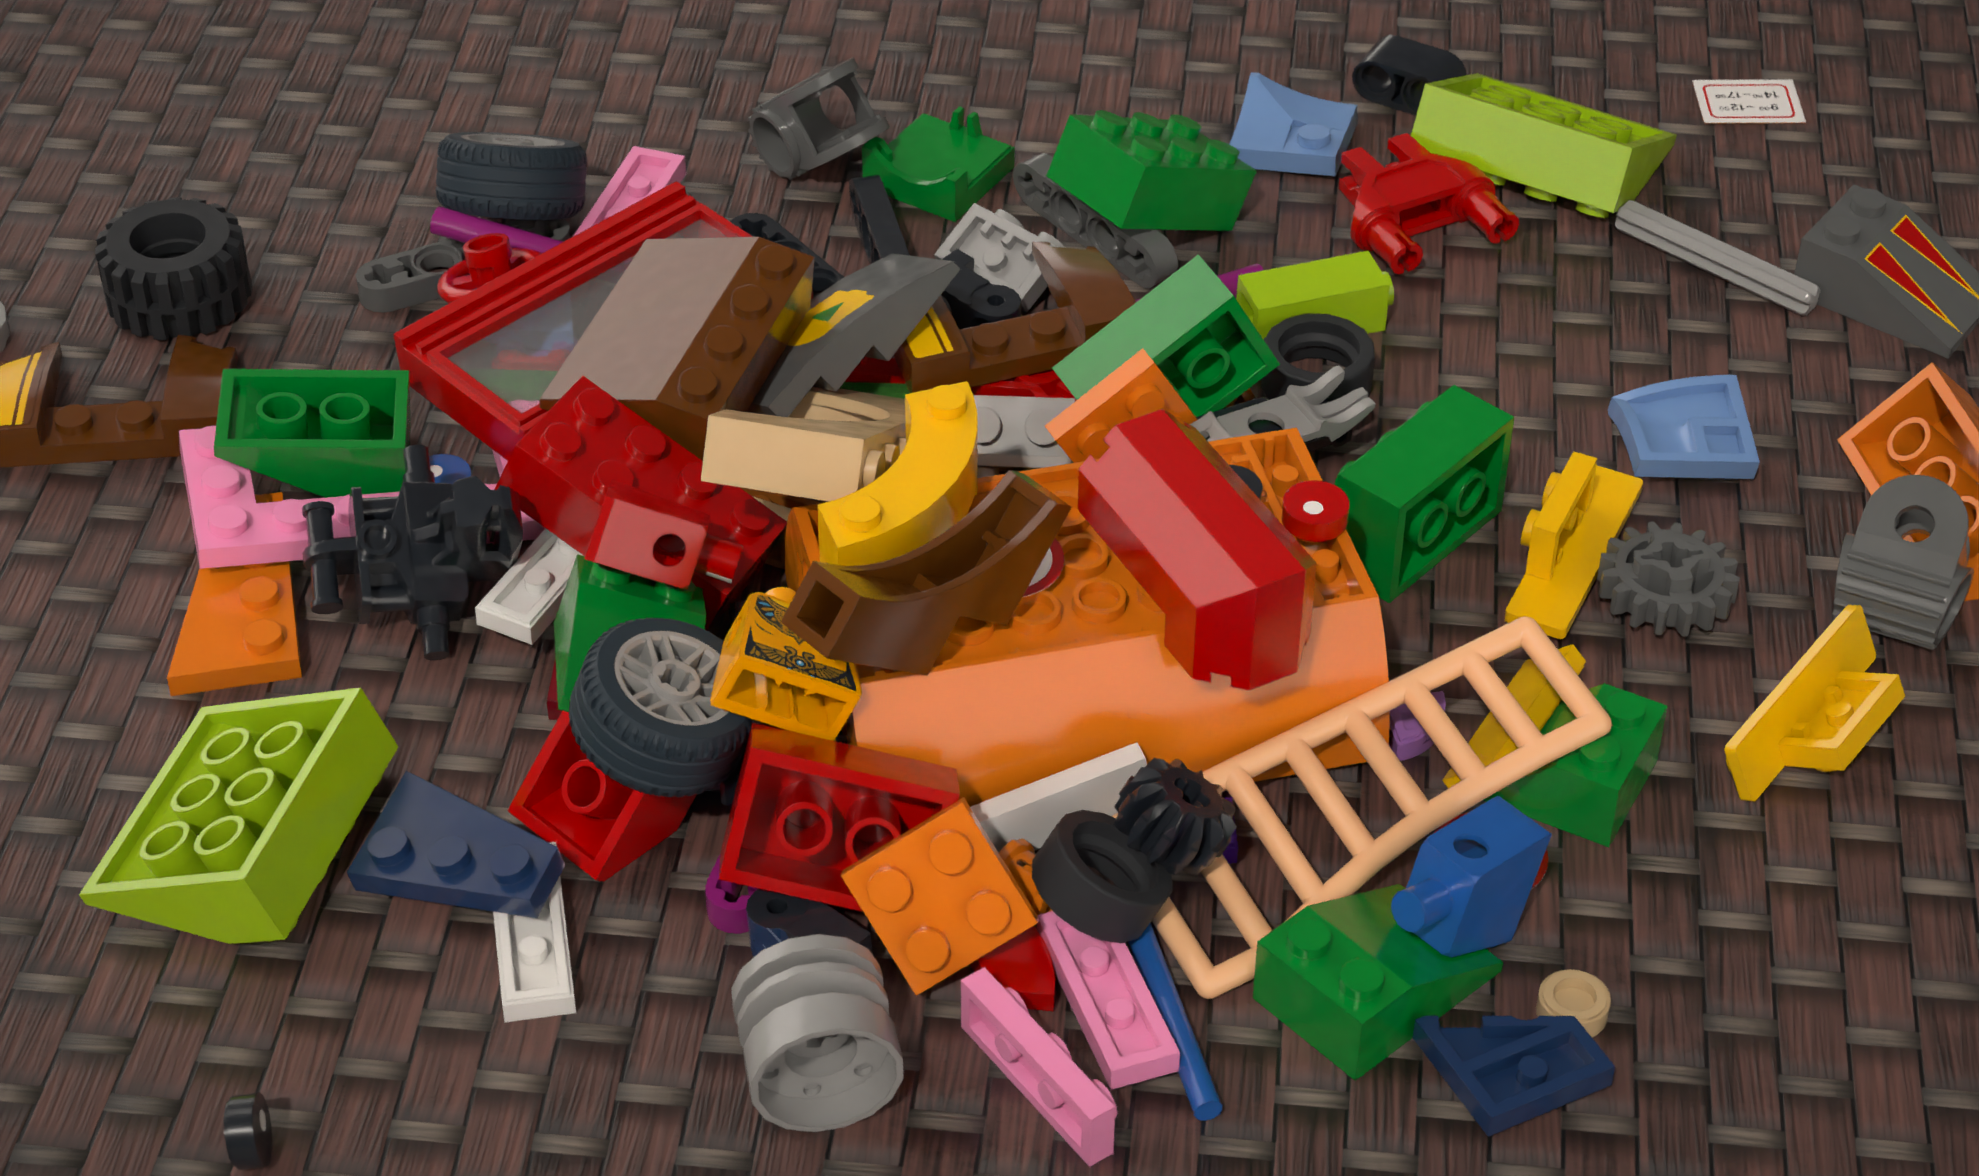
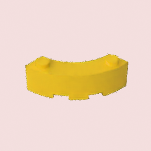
M967 381L951 385H940L933 389L905 394L906 446L895 463L867 486L844 497L817 505L820 562L843 566H857L887 561L925 545L950 529L968 514L978 490V426L975 399Z

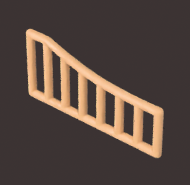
M1523 616L1203 771V776L1211 784L1221 785L1223 787L1222 792L1228 791L1303 904L1288 918L1290 919L1308 905L1353 895L1378 871L1436 828L1537 769L1608 734L1612 727V720L1539 624L1533 618ZM1522 647L1577 719L1542 735L1489 665V662ZM1464 675L1518 749L1484 766L1430 692L1431 690ZM1406 704L1461 781L1428 800L1371 721L1372 719ZM1345 732L1406 816L1376 839L1370 834L1312 750V748ZM1286 761L1353 856L1348 863L1324 884L1252 779ZM1118 813L1112 815L1111 817L1117 818ZM1223 854L1220 857H1216L1210 866L1204 867L1201 873L1250 946V949L1213 966L1170 897L1167 898L1152 919L1153 924L1199 996L1205 999L1216 998L1254 979L1257 941L1273 931Z

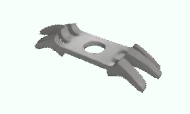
M1338 365L1308 386L1289 385L1286 394L1219 417H1215L1213 412L1210 411L1190 425L1195 427L1205 439L1210 436L1207 441H1215L1256 434L1250 430L1248 425L1256 420H1270L1280 425L1283 430L1297 427L1304 442L1326 436L1328 440L1333 442L1363 420L1375 408L1376 403L1368 397V392L1361 387L1339 399L1321 404L1344 380L1345 371Z

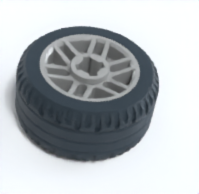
M462 132L449 134L439 143L437 150L436 196L444 208L468 215L522 220L566 219L574 217L583 209L586 191L587 167L585 165L587 164L586 151L577 142L528 134Z
M665 618L629 620L625 623L617 624L616 627H611L607 632H604L587 652L569 702L572 734L581 751L587 755L589 761L593 762L598 769L618 783L639 792L656 796H693L694 794L709 791L725 781L738 766L747 747L752 723H757V720L710 706V697L724 641L698 626Z

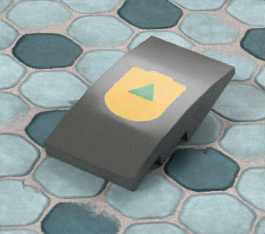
M892 253L833 284L811 299L808 312L747 412L789 417L812 387L837 392L863 357L889 361L960 271V268L953 261Z

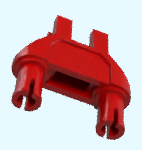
M1408 133L1388 138L1387 148L1399 161L1386 164L1385 167L1362 147L1342 152L1341 163L1352 173L1350 176L1339 179L1340 191L1355 207L1351 225V240L1360 249L1374 251L1380 255L1395 274H1404V268L1408 272L1414 270L1422 260L1423 249L1409 236L1457 221L1460 223L1471 221L1486 235L1491 243L1497 244L1500 243V237L1507 241L1518 230L1519 218L1495 196L1493 181L1482 170L1460 159L1430 153Z

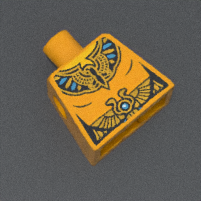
M777 587L770 589L765 594L761 592L750 594L723 642L710 697V706L788 731L834 741L862 696L854 663L827 659L781 623L785 612L796 594L794 590L786 587Z

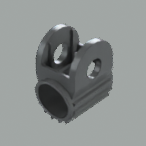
M854 57L828 70L824 69L752 109L753 114L748 117L750 121L748 132L753 139L752 146L757 148L760 154L759 159L765 161L770 171L773 170L779 177H788L791 180L858 147L890 127L885 117H881L880 114H874L863 89L858 84L855 76L858 75L856 69L859 66ZM835 85L841 88L847 95L856 116V124L843 131L836 128L827 119L819 96L822 95L821 92Z
M1907 475L1890 480L1873 493L1864 508L1856 534L1847 532L1843 541L1836 578L1833 620L1847 605H1861L1869 631L1934 650V648H1937V645L1945 637L1957 617L1974 576V568L1967 567L1970 555L1968 514L1962 499L1953 488L1943 481L1930 476ZM1912 533H1923L1929 536L1920 542H1909L1903 539Z

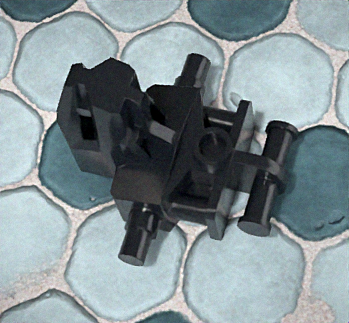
M411 445L403 450L405 474L403 475L399 496L362 498L361 487H351L348 506L351 538L334 539L332 516L335 513V509L332 503L317 501L302 507V515L306 518L308 547L303 551V564L305 569L311 572L313 601L310 605L313 613L333 614L341 611L344 606L343 600L339 598L337 575L354 574L359 624H369L371 613L404 611L409 622L417 624L418 631L422 634L424 658L427 660H442L450 656L448 641L450 621H459L465 615L469 597L468 582L500 580L518 561L523 540L519 493L510 487L500 485L497 490H490L477 476L458 479L453 484L435 483L434 473L430 469L428 447L424 445ZM487 531L489 532V541L493 542L492 551H486Z

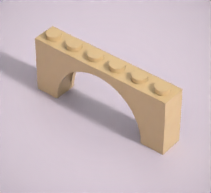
M812 387L789 417L728 409L708 415L701 481L828 502L849 495L879 478L895 463L906 446L905 399L838 389L836 392Z

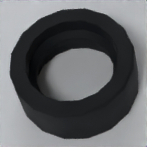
M1307 313L1286 318L1273 326L1266 335L1264 341L1280 363L1279 366L1261 379V387L1269 399L1285 395L1289 385L1308 386L1325 374L1309 372L1290 364L1292 361L1305 358L1326 359L1337 362L1345 367L1343 369L1345 371L1344 380L1327 397L1330 402L1361 387L1368 392V396L1372 391L1375 363L1374 342L1363 328L1352 321L1330 314Z
M1087 810L1067 813L1055 826L1032 860V879L1040 897L1058 917L1082 933L1101 941L1116 943L1138 939L1172 893V874L1168 873L1165 867L1156 861L1148 864L1145 854L1140 850L1130 849L1126 846L1129 836L1120 832L1114 825L1116 818L1105 813ZM1089 867L1098 870L1100 873H1102L1107 878L1112 880L1115 885L1106 882L1104 879H1102L1097 874L1092 872Z

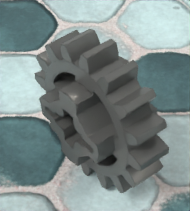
M1648 522L1646 533L1643 534L1629 526L1624 529L1623 540L1610 538L1606 553H1601L1597 580L1600 581L1598 594L1600 598L1611 599L1609 611L1613 615L1629 612L1631 614L1629 625L1634 628L1646 621L1653 623V630L1656 635H1662L1666 627H1675L1681 636H1688L1691 624L1695 623L1700 628L1708 631L1713 627L1714 617L1726 619L1729 616L1731 603H1735L1740 579L1739 576L1735 575L1738 562L1734 558H1724L1726 545L1723 542L1710 545L1704 543L1706 532L1701 529L1689 536L1682 533L1681 523L1674 522L1670 530L1660 529L1655 522Z

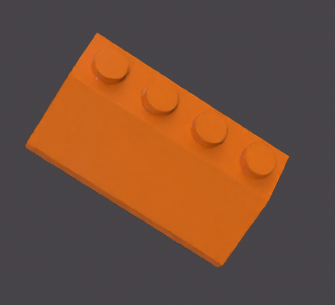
M1931 362L1839 437L1837 441L1871 496L1878 488L1890 480L1907 475L1930 476L1943 481L1956 491L1962 499L1968 514L1970 555L1967 567L1974 568L1973 580L1964 601L1979 599V407L1969 393ZM1912 533L1903 539L1909 542H1920L1929 536L1923 533Z

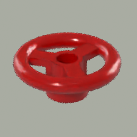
M490 233L475 237L463 245L465 260L450 267L440 277L437 284L438 294L445 302L451 303L473 291L472 289L481 287L542 254V252L527 248H511L509 237L502 233Z

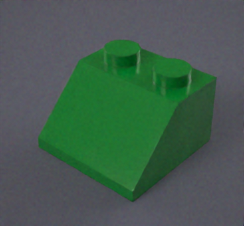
M1603 683L1589 688V690L1612 720V727L1608 734L1537 769L1490 795L1483 801L1487 802L1494 797L1500 796L1531 819L1609 847L1657 763L1668 706ZM1561 700L1540 732L1542 735H1545L1577 718L1564 701Z

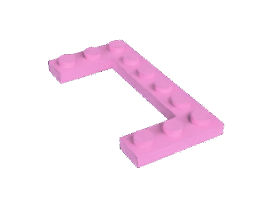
M518 402L510 405L522 414L539 403ZM216 426L179 430L180 454L199 569L303 560V551L308 547L306 518L302 515V507L311 502L325 501L332 503L335 509V513L332 516L334 539L351 538L348 514L350 494L340 497L303 500L286 499L279 502L256 503L250 469L214 456ZM493 450L499 477H501L508 461ZM485 484V485H486L490 490H494L497 484ZM400 492L364 494L362 498L399 496ZM521 511L522 541L537 539L546 528ZM487 531L486 544L493 543L489 541V532Z

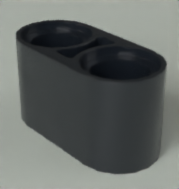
M1387 35L1381 37L1356 65L1352 73V81L1356 91L1363 98L1373 103L1416 116L1426 83L1466 76L1467 74L1463 62L1455 54L1447 50L1401 36Z

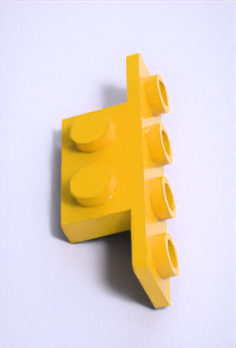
M1573 451L1561 474L1551 473L1544 489L1541 511L1531 509L1523 527L1521 545L1529 547L1526 572L1506 607L1505 621L1507 623L1520 617L1528 616L1539 624L1546 635L1557 639L1566 637L1598 576L1601 553H1606L1610 538H1618L1642 492L1643 480L1641 478L1596 465L1597 458Z
M1847 605L1725 745L1727 767L1733 776L1741 800L1756 801L1785 766L1814 768L1821 772L1844 771L1904 699L1905 693L1899 674L1865 672L1874 662L1876 651L1861 605Z

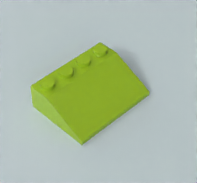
M1478 73L1426 83L1411 136L1430 153L1460 159L1473 164L1482 170L1494 184L1505 185L1508 179L1526 185L1524 193L1541 200L1556 201L1558 196L1577 201L1576 210L1600 218H1608L1610 212H1618L1619 208L1623 207L1627 201L1635 200L1672 149L1677 137L1676 134Z
M362 688L201 707L81 890L79 896L89 906L227 944L286 940L289 933L296 926L301 912L318 883L326 875L328 866L347 834L353 829L355 820L374 788L381 781L385 769L399 746Z

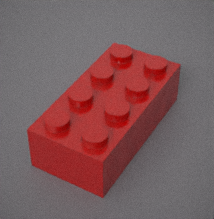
M582 376L515 445L494 489L497 490L502 485L518 492L520 508L523 513L583 556L586 555L611 480L710 515L707 534L742 545L743 549L731 583L695 571L693 572L691 581L696 587L703 589L706 631L713 627L728 609V604L734 602L760 571L787 526L785 519L740 487L701 481L703 465L701 459L585 376ZM665 534L658 538L661 547L670 552L679 551L685 546L684 541L675 534Z

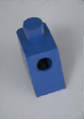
M1500 796L1490 799L1428 836L1422 843L1406 889L1397 892L1392 899L1391 910L1395 921L1402 929L1413 932L1439 953L1451 958L1511 941L1552 834Z

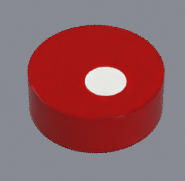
M1309 480L1297 483L1285 492L1281 520L1283 526L1293 536L1305 541L1323 542L1334 539L1345 531L1348 524L1349 499L1346 493L1338 486L1325 481Z

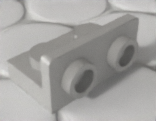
M974 203L934 256L936 259L941 260L956 249L974 258V272L989 280L991 284L1004 285L1014 289L1021 298V310L1027 313L1048 286L1033 257L1032 242H1051L1052 247L1065 248V246L1046 232H1040L1037 236L1025 230L1023 225L1014 216L1004 210L998 209L993 213Z
M973 395L977 409L978 478L999 475V471H1026L1073 463L1045 428V425L1073 404L1075 398Z

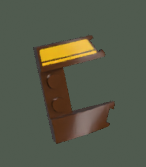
M1032 242L1033 257L1058 306L1057 309L1040 311L1030 315L959 330L940 295L894 353V358L910 393L965 381L968 382L970 387L1047 371L1051 370L1052 367L1134 305L1136 301L1114 266L1096 247L1087 246L1086 249L1052 247L1051 242Z
M178 335L169 363L163 401L145 402L134 400L114 404H71L64 407H54L62 359L60 342L42 346L41 351L9 362L6 360L0 361V468L181 456L179 430L216 426L222 370L237 369L238 357L236 348L229 346L220 349L197 343V338Z

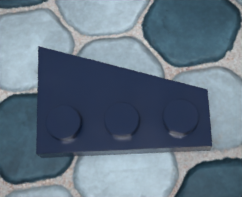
M405 771L346 873L356 891L538 918L565 867V863L557 846Z

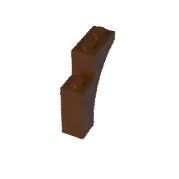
M1009 470L997 486L962 520L940 536L913 551L887 561L868 565L843 566L813 561L781 623L827 659L928 675L960 616L1003 625L1008 624L1072 507L1026 474Z

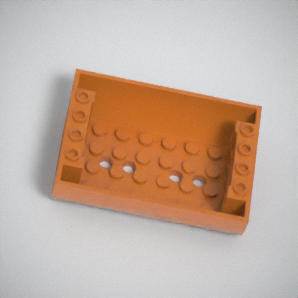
M1297 427L1208 441L1228 465L1245 467L1253 471L1260 478L1263 486L1262 503L1281 524L1285 492L1291 486L1303 481H1323ZM1085 461L1019 471L1072 507L1055 537L1064 553V566L1059 577L1046 589L1036 594L1022 597L1007 625L960 616L928 675L854 663L862 696L843 725L842 732L843 735H847L849 745L955 768L957 770L960 791L959 800L964 797L970 807L1136 742L1145 755L1147 764L1153 758L1165 760L1169 764L1173 760L1178 759L1191 771H1205L1389 682L1379 596L1346 529L1338 537L1323 542H1310L1293 536L1317 563L1311 631L1307 645L1303 646L1302 659L1297 673L1250 691L1230 687L1231 677L1212 673L1211 683L1192 679L1164 646V612L1078 511V471ZM1006 474L978 478L977 495L974 496L968 513L978 506ZM818 504L793 507L787 519L785 538L787 587L797 592L812 562H820ZM1390 711L1371 720L1388 745ZM1346 732L1312 748L1325 769L1367 762ZM1286 761L1252 779L1256 782L1296 774Z

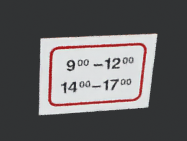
M1692 80L1704 123H1806L1793 80Z

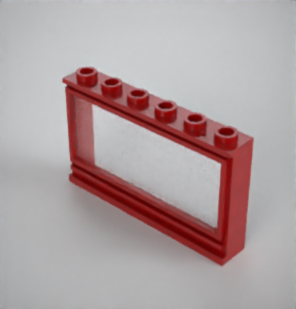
M675 181L395 332L393 335L400 370H409V384L411 388L508 461L515 445L548 412V410L539 408L541 396L646 239L753 236L703 203H699L692 196L687 195L685 186Z

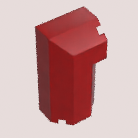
M1163 409L1115 425L1103 439L1110 447L1098 462L1090 454L1079 468L1078 511L1164 612V646L1192 679L1211 683L1212 673L1231 677L1230 687L1250 691L1297 673L1302 659V649L1304 645H1307L1311 631L1317 564L1315 560L1195 427L1184 422V425L1181 424L1174 415Z

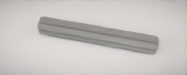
M1627 201L1623 207L1619 208L1616 214L1615 227L1618 231L1798 315L1807 316L1818 303L1820 288L1817 284L1636 201Z

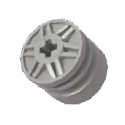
M816 934L790 938L762 950L741 968L731 988L735 1022L738 1024L739 1041L744 1051V1065L752 1104L765 1120L788 1130L819 1132L843 1128L872 1116L894 1097L903 1080V1057L894 1022L889 1016V1003L887 993L883 988L881 968L868 948L846 937Z

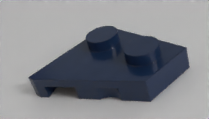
M1423 1016L1415 1019L1414 1041L1488 1137L1609 1087L1613 1082L1615 1065L1575 1016H1539L1532 1020H1521L1513 1016H1482L1481 1028H1439L1438 1016Z

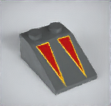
M1854 184L1801 239L1795 275L1819 286L1820 294L1817 303L1819 306L1945 358H1949L1979 324V272L1906 204L1888 198L1877 190L1863 188Z

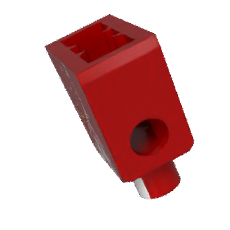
M611 480L584 559L678 588L688 589L694 571L731 583L743 546L707 534L710 515ZM665 534H675L684 541L685 546L679 551L670 552L661 547L658 538Z

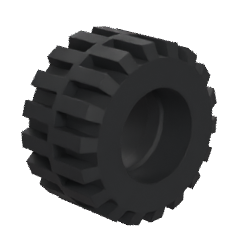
M182 197L144 202L145 205L131 207L122 212L123 216L112 218L106 224V230L99 233L96 239L95 255L107 310L110 317L115 318V323L120 328L131 329L133 335L139 337L151 335L154 340H167L178 335L191 336L199 333L205 335L215 331V327L218 325L230 323L235 319V313L242 312L248 305L247 298L251 296L252 285L242 228L239 226L233 213H226L225 207L217 203L206 204V200L203 199L183 200Z

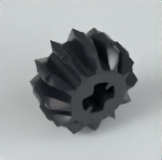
M1153 758L1146 767H1141L1135 776H1130L1120 790V798L1114 806L1118 812L1114 825L1120 832L1129 836L1126 846L1130 849L1140 850L1145 854L1148 864L1156 861L1162 864L1168 873L1176 875L1183 870L1185 873L1197 876L1204 867L1210 866L1216 857H1220L1230 844V836L1236 829L1232 819L1236 808L1230 801L1221 797L1223 787L1207 781L1203 776L1202 770L1198 772L1191 771L1178 759L1173 760L1169 764L1165 760Z

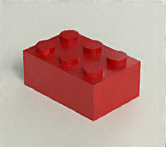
M752 723L721 848L718 880L863 912L841 877L842 871L957 802L960 796L957 770L951 767Z

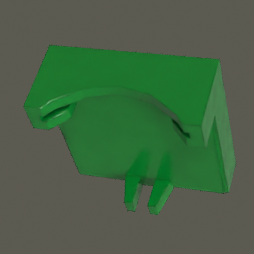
M960 106L953 111L950 123L922 113L889 144L884 139L875 136L862 146L863 177L880 175L888 197L953 222H957L974 203H977L1015 167V147L984 136L978 113L972 112L967 116V127H965L964 108Z

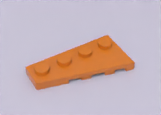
M282 492L262 495L255 494L256 503L284 500ZM291 561L199 569L167 675L170 695L177 696L302 678Z

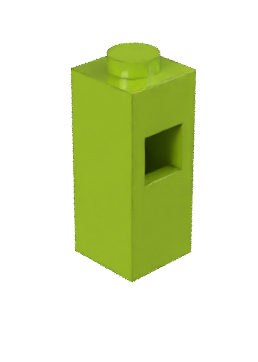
M1363 251L1238 275L1236 300L1263 340L1270 329L1286 318L1307 313L1330 314L1348 319L1369 334L1386 329L1388 306L1394 302V287L1390 275L1386 271H1381L1369 251Z

